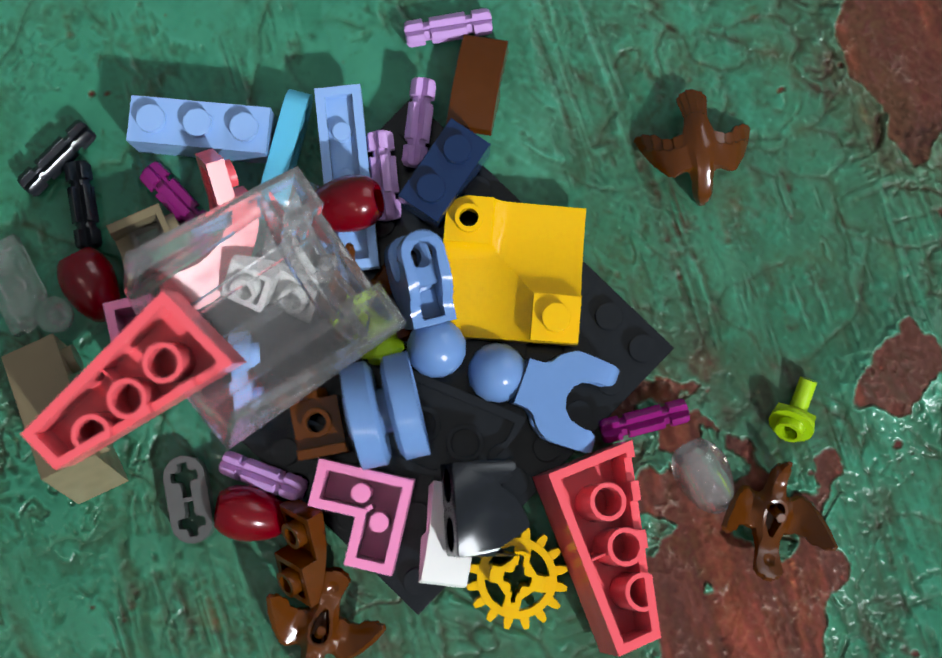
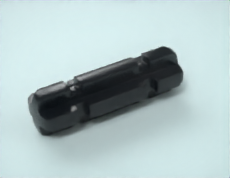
M75 120L65 130L67 135L64 138L59 136L34 160L36 166L33 169L28 166L18 176L17 181L25 191L32 196H39L49 186L47 181L50 178L55 180L64 171V165L74 161L80 155L77 151L81 147L85 150L95 141V133L83 121Z
M86 160L68 162L64 165L66 182H69L71 187L67 188L72 224L77 226V229L73 231L75 246L80 250L86 247L99 248L103 242L101 229L96 227V223H99L95 189L90 184V181L93 180L91 165Z

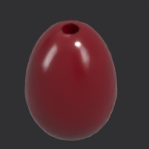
M345 175L331 180L315 190L306 202L305 211L308 220L321 229L333 232H356L374 225L384 213V198L379 184L374 179L364 175Z
M86 247L58 262L57 280L62 293L78 312L94 322L102 323L106 322L103 303L121 299L120 287L113 266L100 251L92 247Z
M251 485L227 487L218 494L213 525L220 534L237 541H262L277 537L282 534L281 528L285 524L279 507L284 501L273 493Z

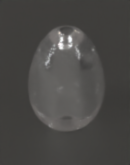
M703 438L691 440L676 449L672 456L671 468L676 484L683 494L703 511L711 514L725 512L734 496L735 487L730 465L723 452L713 442Z

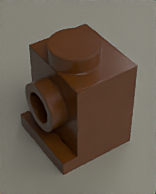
M327 387L298 392L300 401L289 403L298 450V461L351 452L340 396L337 394L328 396ZM316 413L322 414L326 420V425L320 432L312 431L308 424L310 417Z

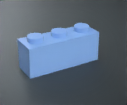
M131 95L126 141L141 153L195 157V153L213 148L224 160L230 159L231 161L266 164L278 120L271 107Z

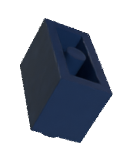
M451 118L399 193L398 198L401 206L439 231L445 222L446 212L454 200L465 193L490 156V143Z

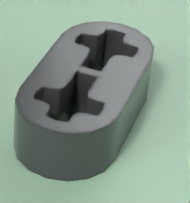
M178 456L166 465L163 472L170 524L174 535L180 541L198 543L208 539L215 530L213 525L215 506L209 472L206 464L201 459L195 456ZM183 463H186L189 470H196L198 474L197 479L190 481L191 497H187L185 484L181 482L176 483L175 474L182 472ZM190 501H193L196 516L205 517V525L198 527V535L193 534L192 528L183 527V519L190 517L188 504Z

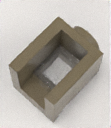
M158 203L106 225L123 258L121 260L131 276L151 266L150 263L181 252L176 242L184 238L173 212L164 216Z

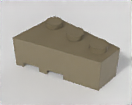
M53 333L1 357L24 429L81 373V370H84L82 359L76 348L72 344L66 346ZM112 443L78 464L54 470L30 445L41 480L78 505L129 481Z

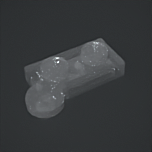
M12 234L0 240V312L12 336L20 337L35 329L37 325L49 333L58 334L65 332L74 321L75 313L72 305L61 297L52 296L47 298V292L19 236Z

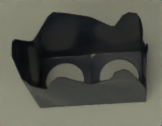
M512 457L440 465L447 556H526L501 548L526 531L530 526L528 517L518 499L501 486V484L509 481L512 476L511 473L516 469L515 462L509 459Z

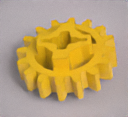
M529 527L520 536H517L501 547L504 549L514 546L513 553L526 555L522 556L521 564L524 575L530 578L528 583L520 582L518 589H515L513 598H511L510 581L503 576L505 572L510 573L514 571L515 565L519 563L520 556H511L502 563L489 562L492 557H479L480 562L471 563L470 572L477 574V579L467 583V590H479L480 593L473 601V606L479 608L487 605L489 609L486 620L489 622L494 620L498 614L503 616L504 629L511 627L513 619H520L523 629H529V617L534 615L542 623L546 622L547 618L543 609L548 605L558 610L561 606L556 598L553 597L555 591H567V585L557 581L558 575L568 571L567 566L554 564L553 561L559 556L561 551L558 547L546 550L544 546L548 537L543 533L535 541L531 540ZM531 550H534L543 558L547 566L548 575L534 570L530 564ZM485 580L499 585L504 593L502 605L492 598L487 590ZM532 592H543V595L535 603L520 608L523 598Z

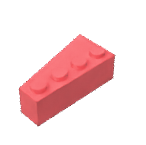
M162 290L34 419L21 435L54 470L73 466L247 361L179 292Z
M633 440L611 444L532 477L600 653L618 657L661 638L652 574L648 573L645 548H648L646 529H642L638 500H641L639 480L635 481L632 457H635Z

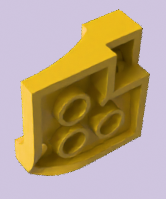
M472 195L461 196L454 200L446 212L443 243L452 273L453 303L457 319L451 321L461 330L465 339L573 347L578 344L586 208L506 202L494 197ZM465 211H472L477 215L478 221L473 226H465L460 221L461 214Z

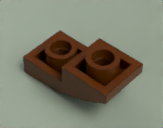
M463 35L446 125L452 118L473 133L492 135L500 101V85L508 56V41Z
M288 499L279 505L285 522L281 528L282 534L288 545L274 553L279 570L276 578L281 590L288 597H295L312 608L319 603L326 570L327 546L323 513L315 507L308 506V503L300 499L295 501Z

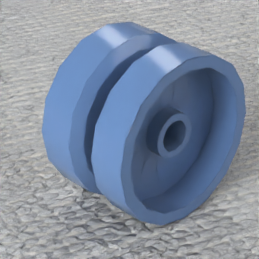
M407 351L382 357L380 372L383 388L379 389L377 388L372 368L366 362L360 361L340 366L344 415L350 438L354 441L363 470L389 464L391 447L388 433L394 432L399 452L406 460L431 455L422 407Z

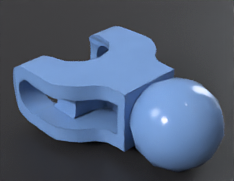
M416 230L406 236L396 238L388 244L384 253V262L390 288L402 315L405 330H412L407 341V352L410 362L421 374L431 378H440L455 372L462 364L466 354V340L461 330L451 321L457 319L453 303L452 273L444 243L432 231ZM412 250L417 255V267L414 265V262L411 258Z
M492 343L484 345L474 353L469 362L467 375L472 389L484 400L496 403L509 401L510 404L522 408L528 416L531 428L540 439L577 452L591 453L595 443V436L591 431L571 421L566 411L567 396L572 388L580 383L593 384L598 387L613 386L617 381L620 371L615 365L580 351L560 354L547 362H541L532 358L523 359L518 350L508 344Z

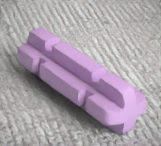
M487 8L471 10L470 15H465L463 11L428 17V22H422L421 18L404 23L405 39L409 47L424 46L426 41L432 40V44L463 39V35L474 33V36L477 37L489 35L493 29L491 13Z
M414 77L411 80L409 95L412 101L408 102L404 135L407 144L403 145L402 163L410 168H417L428 152V147H425V145L430 142L433 105L431 102L435 100L436 83L430 78Z
M387 130L372 131L367 133L366 136L367 150L373 154V157L368 158L370 178L379 184L384 198V213L379 221L396 220L401 217L402 212L399 199H395V194L399 193L396 156H391L390 152L395 150L393 133Z
M233 451L225 452L219 464V472L221 474L275 495L279 494V496L291 501L302 500L308 487V481L290 472L286 473L282 469Z

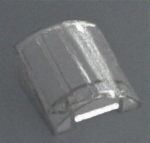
M298 166L129 251L124 257V293L136 316L162 290L179 292L247 361L187 398L204 422L228 450L398 332L407 323L380 283L372 286L323 216L324 203Z

